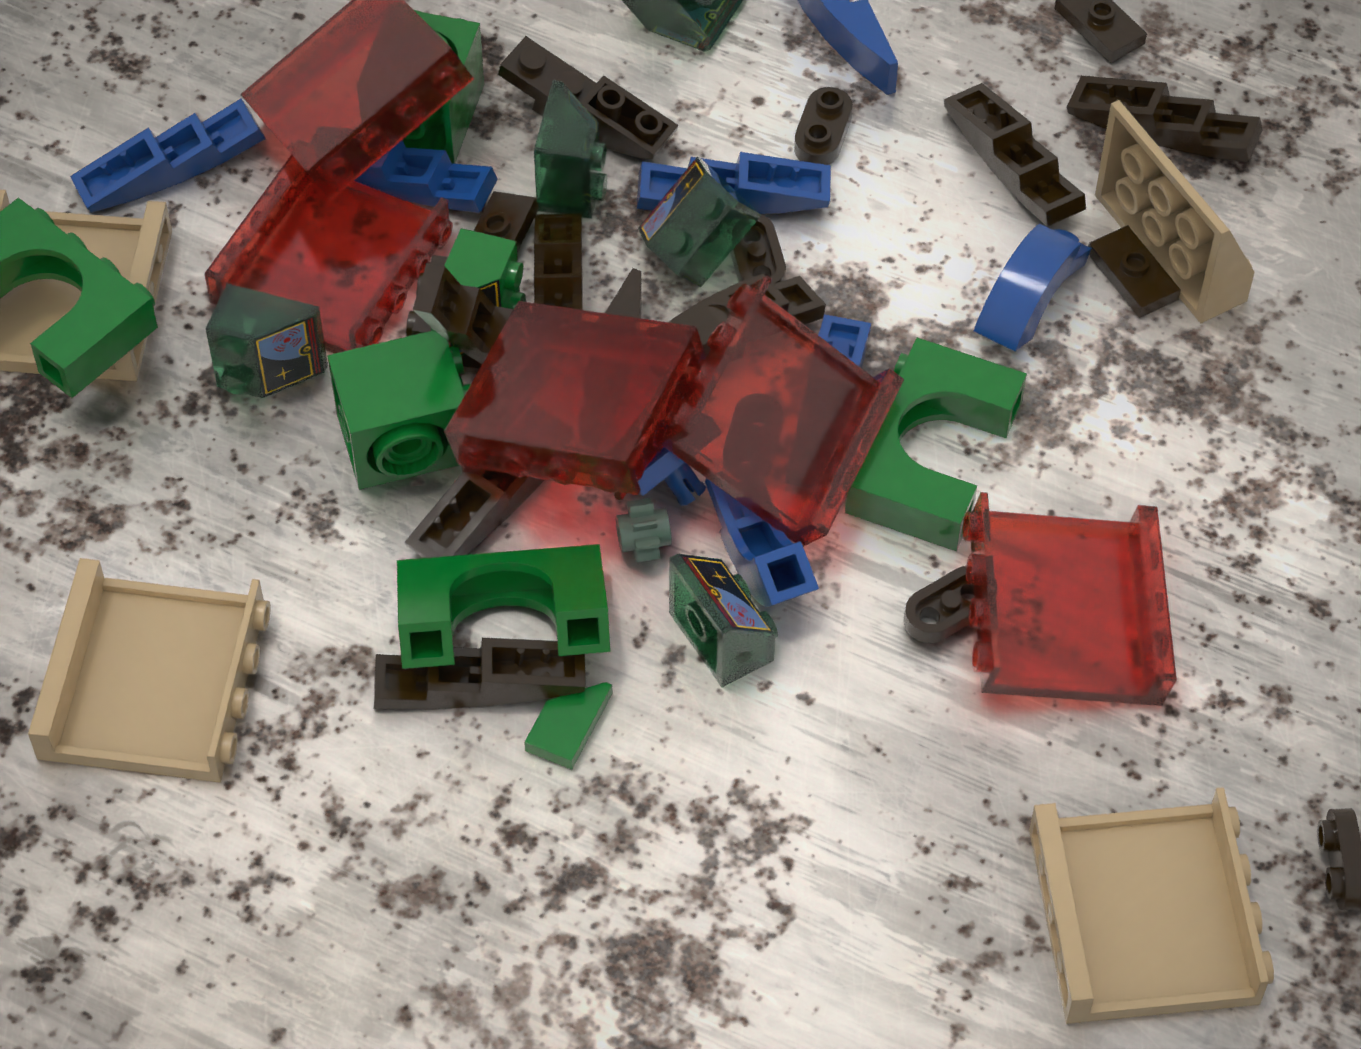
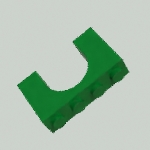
M18 197L0 211V299L19 285L41 279L63 281L81 291L80 298L75 306L30 343L38 372L69 397L73 398L158 328L153 307L155 306V300L148 289L142 284H132L124 278L109 259L105 257L99 259L91 253L76 234L72 232L66 234L58 228L43 209L36 208L34 210Z
M916 337L909 355L901 353L897 360L892 380L896 382L892 391L884 389L880 396L875 416L878 417L875 427L867 426L863 432L858 447V454H861L857 465L849 463L845 470L840 491L846 493L845 513L957 552L974 513L978 485L923 467L908 456L900 440L912 428L935 420L954 421L1007 438L1023 401L1027 373Z
M600 544L397 560L398 630L402 669L455 665L453 634L456 626L467 616L475 612L497 606L529 607L549 616L556 627L559 656L611 652L608 605Z

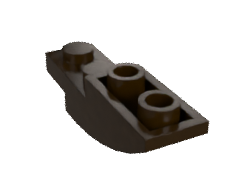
M527 36L522 39L500 64L498 75L535 99L533 111L565 129L564 84L598 122L599 146L612 151L653 160L678 129V124L603 75L596 83Z
M764 274L723 289L685 310L636 348L635 356L659 385H663L741 359L744 344L821 320L824 317L826 304L801 276L773 284Z

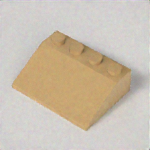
M1120 100L1111 103L1095 191L1096 198L1121 228L1129 225L1181 289L1179 298L1200 324L1247 302L1255 272L1231 231Z

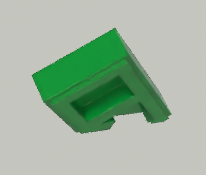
M603 682L585 688V692L560 696L546 701L524 742L525 751L572 770L613 694L612 684Z

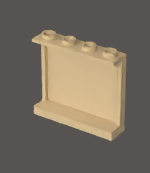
M0 190V211H2L10 204L6 190ZM147 201L143 219L45 211L51 217L54 224L66 234L70 232L76 234L91 253L99 259L102 257L109 259L124 278L132 284L140 283L146 287L156 303L172 235L166 202ZM41 279L19 285L0 299V371L40 374L30 343L75 306L81 295L79 289L63 281ZM147 337L97 379L137 382Z
M80 558L28 732L37 760L221 783L225 764H233L236 756L238 739L237 733H233L237 718L244 719L248 708L249 691L248 688H245L248 674H256L259 664L260 647L259 644H256L259 631L267 630L270 620L271 605L270 601L263 599L260 580L252 579L249 593L244 595L104 578L100 560Z
M1224 787L1216 788L1211 804L1058 818L1056 803L1034 805L1029 832L1066 1024L1261 1004L1267 985L1272 984L1274 980L1273 962L1270 952L1262 951L1258 936V934L1262 933L1261 910L1258 902H1250L1247 886H1250L1251 883L1250 863L1246 854H1239L1236 838H1239L1240 835L1239 815L1235 806L1228 807Z

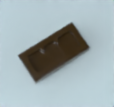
M1113 0L1055 1L1054 9L1110 63L1141 47L1146 42L1147 33Z
M493 191L474 231L516 241L518 252L539 210L536 197Z
M1129 225L1089 242L1088 247L1092 248L1089 256L1139 318L1179 300L1181 289Z

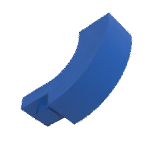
M1039 223L1022 240L1006 263L982 308L973 331L1016 352L1033 339L1040 319L1053 295L1070 275L1086 264L1092 248L1080 243L1079 238L1071 232L1061 229L1053 230Z
M754 461L708 476L704 482L722 526L719 531L720 536L738 575L756 601L762 606L771 607L818 590L819 587L801 541L792 543L780 527Z

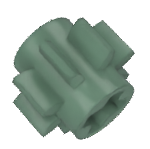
M650 498L627 501L628 513L615 516L621 553L633 551L634 559L636 558L637 563L661 559L659 547L672 544L670 522L666 508L654 509Z

